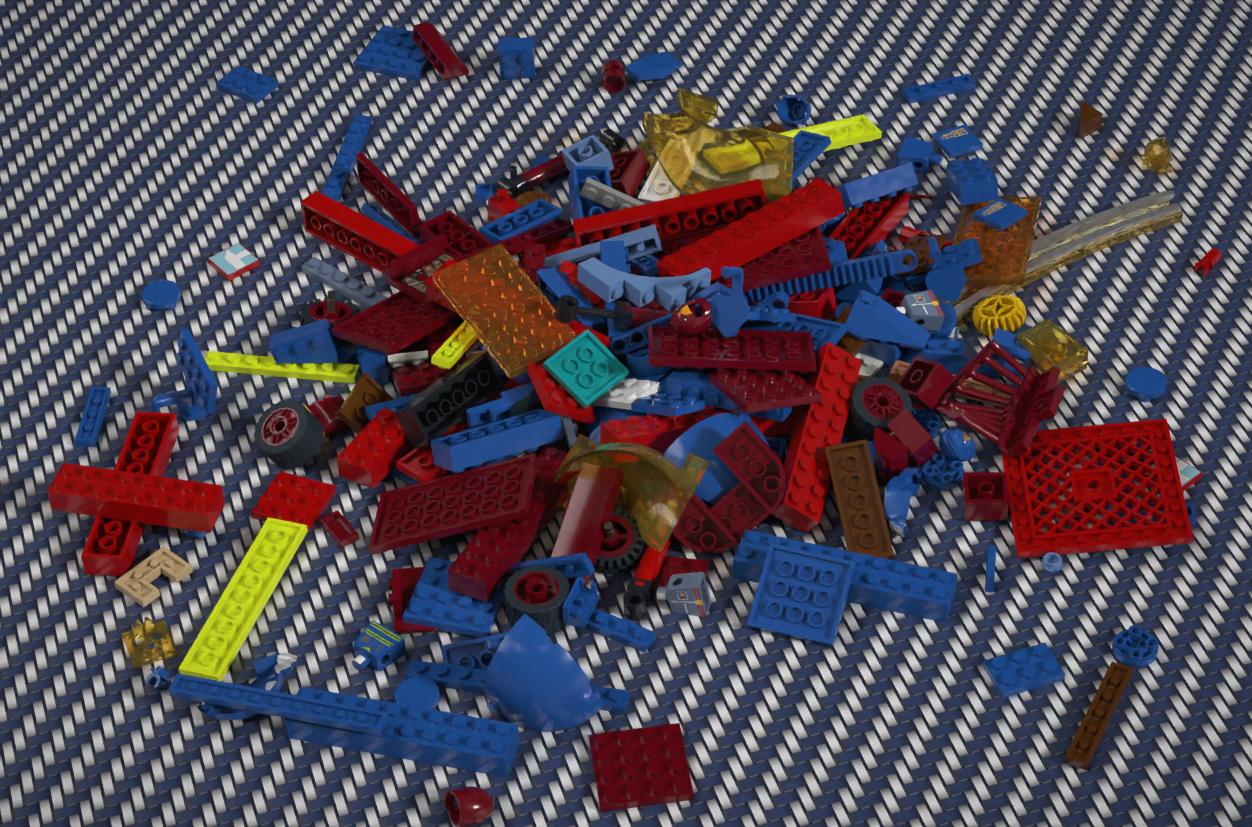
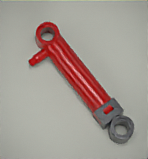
M658 517L653 521L652 531L643 530L644 538L649 540L635 576L630 578L627 592L623 596L624 615L632 621L641 620L646 615V607H649L653 597L652 589L670 543L675 540L674 534Z

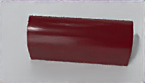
M425 22L413 26V41L444 81L469 74L467 66L432 23Z

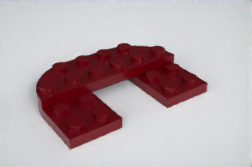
M453 320L438 328L435 332L429 333L422 339L413 342L410 346L397 351L396 354L427 350L431 360L433 354L459 328V325ZM466 352L450 369L439 368L430 362L420 363L412 367H401L398 370L392 371L400 396L424 391L465 360Z
M746 421L740 424L712 450L740 480L717 503L709 508L688 484L680 478L649 506L674 536L692 550L719 553L734 547L742 539L745 530L751 531L769 514L775 511L782 500L786 484V475L782 461L777 453L772 451Z

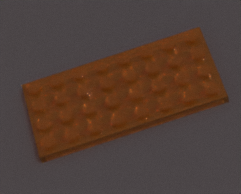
M998 197L1027 209L1028 214L1003 231L973 220V213L993 201L963 206L953 246L960 244L966 239L976 238L983 260L964 268L967 278L965 285H1023L1042 204L1041 197Z
M498 244L432 274L434 283L510 379L527 372L526 367L530 362L544 364L546 360L577 337L568 324L561 323L555 318L556 309L502 244Z

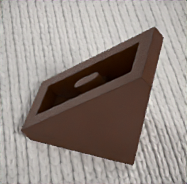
M1081 102L1079 138H1084L1102 128L1103 113L1086 102Z

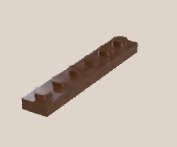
M1111 662L1066 753L1064 763L1084 770L1088 769L1128 686L1134 668Z

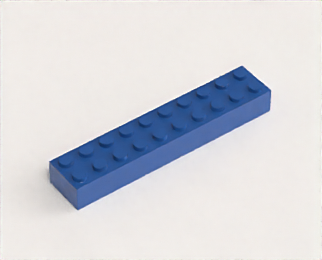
M745 530L733 558V578L759 583L770 543L855 561L856 567L846 602L943 623L947 621L957 590L956 573Z
M301 686L297 696L388 712L389 720L384 731L379 736L285 718L287 735L290 739L507 777L520 744L518 724Z

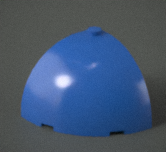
M721 413L700 421L684 432L665 451L657 464L676 481L682 478L700 498L714 505L734 488L740 480L712 451L713 448L744 421L751 426L767 445L768 443L762 432L751 422L752 419L749 415L745 413Z
M524 614L507 633L488 667L484 681V693L488 702L487 707L495 715L499 713L511 723L518 724L519 727L532 731L556 732L580 725L594 716L604 706L596 689L591 690L589 685L591 680L558 642L553 645L550 638L546 635L547 632L528 615Z

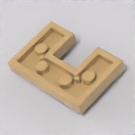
M163 546L114 583L118 590L142 607H145L160 596L159 589L150 584V582L164 574L175 583H178L192 573L193 570L192 565Z

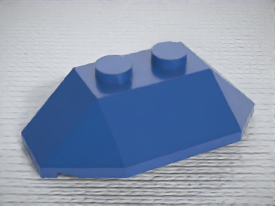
M930 336L924 350L909 348L903 355L902 362L911 364L915 356L939 362L950 373H959L978 352L965 338ZM980 365L979 368L976 370L977 373L982 374V372H980L982 365Z

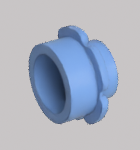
M1047 553L1041 561L1042 567L1048 572H1056L1062 569L1063 561L1057 553Z

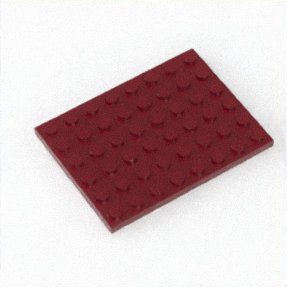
M730 223L662 239L665 256L674 254L681 248L711 235L714 231L720 230ZM819 225L740 266L744 271L743 292L832 270ZM721 276L710 282V286L718 282L732 289V276L727 279Z

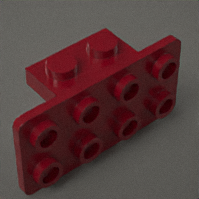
M425 567L392 569V578H388L389 591H392V594H388L389 607H393L394 630L397 634L438 631L436 627L403 622V614Z

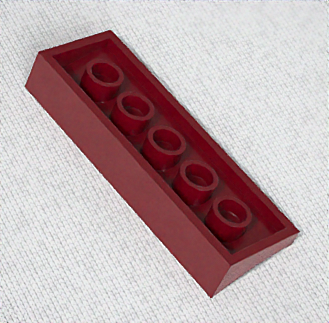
M362 152L356 154L359 184L414 238L420 237L419 225L423 223L419 217L417 206Z
M583 462L551 557L586 553L594 566L605 534L604 523L610 519L624 477V473L619 468ZM589 575V576H582V577L584 578V580H585V586H586V587H587V584H588L590 575ZM577 577L568 578V583L570 584V591Z

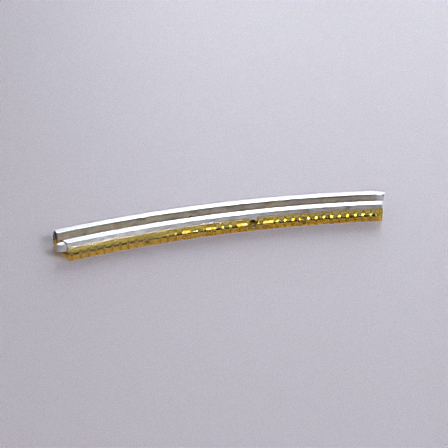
M1162 191L1097 213L1042 236L966 277L967 282L955 302H950L937 296L936 299L954 307L957 315V324L954 328H958L973 318L972 311L975 310V306L979 305L980 301H985V298L989 299L992 298V295L995 297L999 294L1001 296L1010 295L1033 281L1092 253L1144 233L1182 222L1183 212L1181 211V206L1178 203L1172 205L1169 200L1174 198V191Z

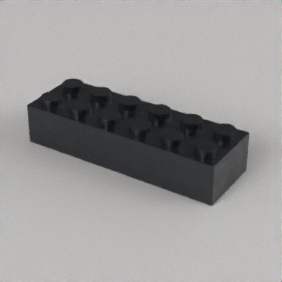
M488 351L471 354L397 410L395 414L413 449L429 446L431 444L430 440L441 437L467 416V409L482 405L505 387V384Z

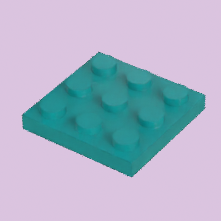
M588 329L543 364V367L584 409L627 377L630 372Z

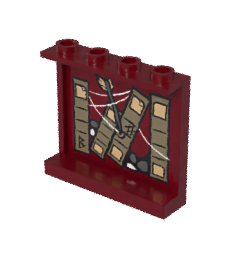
M441 233L385 267L387 284L434 310L440 304L427 298L425 281L449 258L453 260L465 254L448 246L447 236ZM486 257L470 267V269L486 277L491 274L489 258Z

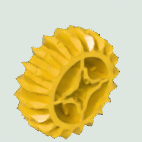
M999 294L995 297L992 295V298H985V301H980L979 305H976L975 310L972 311L973 323L978 332L983 333V335L989 334L990 337L994 336L996 328L1013 333L1014 329H1020V325H1023L1024 320H1026L1025 305L1015 295L1009 296L1006 294L1001 296Z

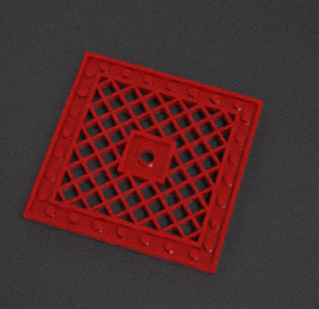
M1167 419L1038 430L1030 444L1031 448L1026 453H1020L1009 458L1001 450L1003 469L1007 474L1009 509L1017 558L1040 557L1050 552L1062 555L1193 543V534ZM1139 443L1143 445V447L1139 448L1136 445ZM1118 445V446L1122 447V449H1121V450H1117V449L1114 448V447H1116V446ZM1097 447L1101 450L1096 452L1093 449ZM1076 449L1080 452L1078 454H1075L1072 451ZM1055 451L1059 454L1057 456H1054L1051 453ZM1129 451L1134 454L1132 457L1127 455ZM1034 453L1038 456L1036 458H1033L1030 455ZM1110 454V455H1112L1113 457H1112V458H1108V457H1106L1105 455ZM1089 456L1091 459L1087 460L1084 457ZM1065 457L1070 459L1068 463L1063 460ZM1140 458H1143V459H1145V460H1147V461H1145V462L1143 463V462L1139 461V459H1140ZM1045 459L1049 461V463L1044 464L1042 461ZM1119 460H1122V461H1124L1125 463H1124L1123 465H1121V464L1118 463V461H1119ZM1101 462L1104 465L1100 467L1096 463ZM1077 463L1082 465L1080 469L1075 467ZM1056 465L1061 467L1059 471L1054 469ZM1134 466L1137 470L1133 471L1129 468ZM1036 467L1040 469V471L1036 473L1035 471H1033V469ZM1144 472L1149 474L1147 478L1142 475ZM1046 474H1049V475H1051L1052 477H1051L1050 479H1048V478H1046V477H1044V476H1045ZM1122 474H1124V475L1128 476V478H1127V479H1123V478H1121L1120 476H1121ZM1060 480L1064 483L1062 485H1059L1056 482ZM1137 481L1140 484L1136 486L1135 484H1133V482ZM1039 482L1043 485L1041 487H1038L1035 484ZM1090 486H1097V488H1094V489L1089 488V487H1090ZM1147 487H1149V488H1151V489H1153V490H1152L1151 492H1148V491H1146V490H1144V489H1146ZM1049 488L1054 490L1052 494L1047 492ZM1127 489L1131 491V493L1126 494L1123 491ZM1060 495H1063V496H1065V497H1067V498L1064 499V500H1062V499H1060V498H1058V497H1059ZM1138 495L1143 497L1141 501L1136 499ZM1039 497H1042V498H1044L1045 500H1044L1043 502H1040V501L1037 500V499H1038ZM1150 502H1152V503H1154V504H1156V505H1155L1154 507H1151V506H1149V505H1147V504H1149ZM1053 503L1057 505V507L1053 509L1049 505ZM1131 504L1134 508L1129 509L1126 506ZM1108 505L1113 509L1111 511H1108L1104 508ZM1088 508L1091 511L1089 513H1086L1082 510ZM1063 510H1066V511H1068L1069 513H1068L1067 515H1064V514L1061 513V512H1062ZM1142 510L1147 514L1143 516L1139 512ZM1043 511L1048 515L1043 517L1039 514ZM1120 512L1125 516L1121 518L1117 516V514ZM1097 514H1099V515H1101L1103 518H1102L1101 520H1099V519L1095 518V516H1096ZM1077 516L1081 518V520L1077 522L1073 518ZM1155 517L1159 519V521L1156 523L1151 519ZM1054 518L1059 520L1057 524L1052 522ZM1133 519L1137 521V523L1134 525L1129 521ZM1109 521H1112V522H1114V523H1116V524L1112 527V526L1108 525L1107 523H1108ZM1090 523L1094 526L1090 529L1085 525ZM1069 525L1072 528L1070 530H1067L1063 527ZM1044 527H1047L1050 530L1048 532H1045L1042 529Z

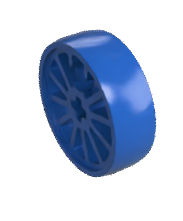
M648 345L626 353L628 367L631 373L637 376L660 374L675 368L674 366L657 368L649 365Z

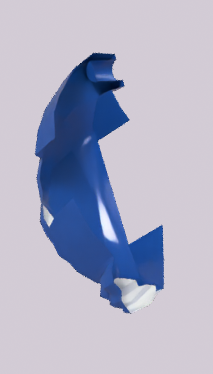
M921 468L905 469L899 476L893 477L884 489L882 506L887 527L892 533L902 538H905L909 528L904 525L908 515L911 496L917 497L918 489L920 488V481L922 480Z
M278 652L253 663L258 678L250 683L248 687L280 692L283 676L290 674L291 669L294 668V663L297 661V656ZM208 703L201 707L197 706L204 716L215 719L238 720L259 714Z

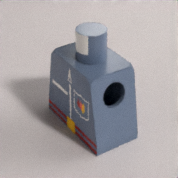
M932 290L905 295L901 306L894 307L925 330L940 331L945 318Z
M704 572L672 575L667 587H658L657 599L668 600L672 612L707 617L711 598Z

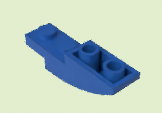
M531 382L501 392L500 399L467 409L468 427L470 429L528 411L540 399L533 383Z

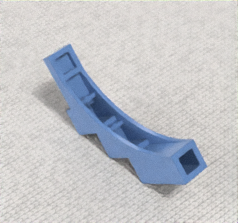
M593 257L578 264L577 280L607 303L624 296L636 306L641 307L655 300L671 312L679 305L686 303V298L710 286L711 270L705 267L684 276L647 277L619 271Z

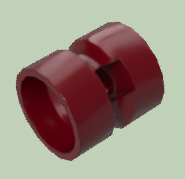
M611 60L606 62L602 68L603 87L608 92L618 93L626 85L625 67L620 61Z

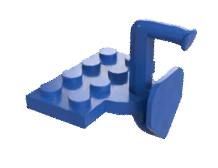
M930 237L928 239L929 256L934 259V262L927 272L906 274V283L908 287L925 282L928 290H932L935 296L955 302L967 282L964 268L983 261L976 238L966 239L960 244L949 245L940 250L936 238Z
M732 266L721 269V275L727 279L732 276L731 296H715L711 300L710 312L711 320L724 337L736 336L739 328L747 320L796 322L797 314L789 313V309L748 306L747 301L742 297L743 269Z
M189 329L180 330V338L177 340L179 349L178 353H176V360L183 367L187 389L155 396L151 400L150 412H159V408L175 404L183 419L194 421L205 418L209 413L215 412L218 383Z

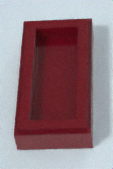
M338 510L319 519L320 525L340 548L359 540V534Z

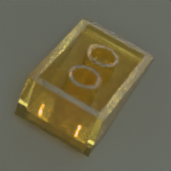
M1049 319L1017 335L1025 350L1031 351L1030 357L1042 373L1054 366L1061 371L1057 384L1087 369L1088 349Z

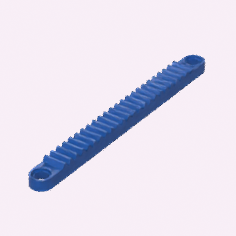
M905 249L831 263L832 270L824 273H816L804 278L788 280L784 283H775L764 288L751 289L747 292H742V295L747 297L749 302H753L754 300L760 301L777 291H784L788 295H792L793 293L798 294L801 291H814L817 288H830L833 285H846L849 282H862L865 279H877L887 275L893 276L897 273L914 270L918 264V258L914 251ZM905 256H911L913 262L905 265L902 263V259Z

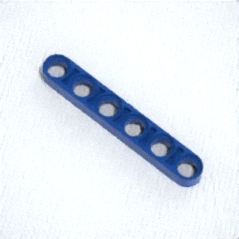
M714 297L706 299L709 304ZM696 304L695 310L702 316V308L699 304ZM672 313L615 335L610 340V350L615 355H622L648 345V326H670L669 322ZM641 333L644 338L641 342H635L632 340L633 334ZM621 340L625 343L623 349L617 350L613 347V343Z

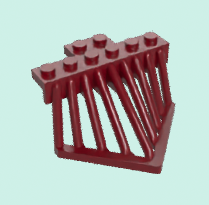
M992 340L953 378L950 386L945 390L934 409L959 425L965 424L996 444L1009 458H1012L1020 453H1026L1031 448L1030 444L1036 435L1038 425L1046 419H1052L1057 414V408L1063 399L1062 396L1065 388L1061 384L1056 385L1061 372L1056 366L1041 374L1033 366H1030L1027 370L995 340ZM995 351L1024 379H1021L989 356ZM985 363L1019 388H1012L977 373L976 370ZM968 378H971L1012 397L1009 399L962 387L961 385ZM957 392L960 395L1006 407L1002 409L947 401V399Z

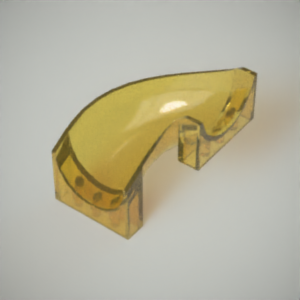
M680 88L677 89V103L682 109L681 112L672 114H643L642 126L655 155L669 181L683 195L761 179L767 205L791 193L794 138L750 125L730 129L710 126L707 123L715 119L718 114V99Z
M579 434L553 481L558 482L566 473L580 471L583 462L619 468L624 473L619 490L627 502V511L630 512V516L633 513L643 540L652 548L662 552L688 501L693 496L709 462L689 453L682 468H680L665 454L651 447L632 442L598 444Z

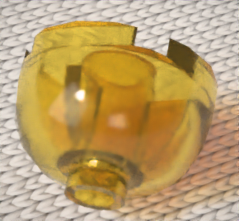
M1166 137L1151 140L1147 143L1144 154L1141 155L1143 165H1147L1148 169L1154 174L1159 175L1173 172V166L1169 167V162L1173 160L1169 143L1165 141Z

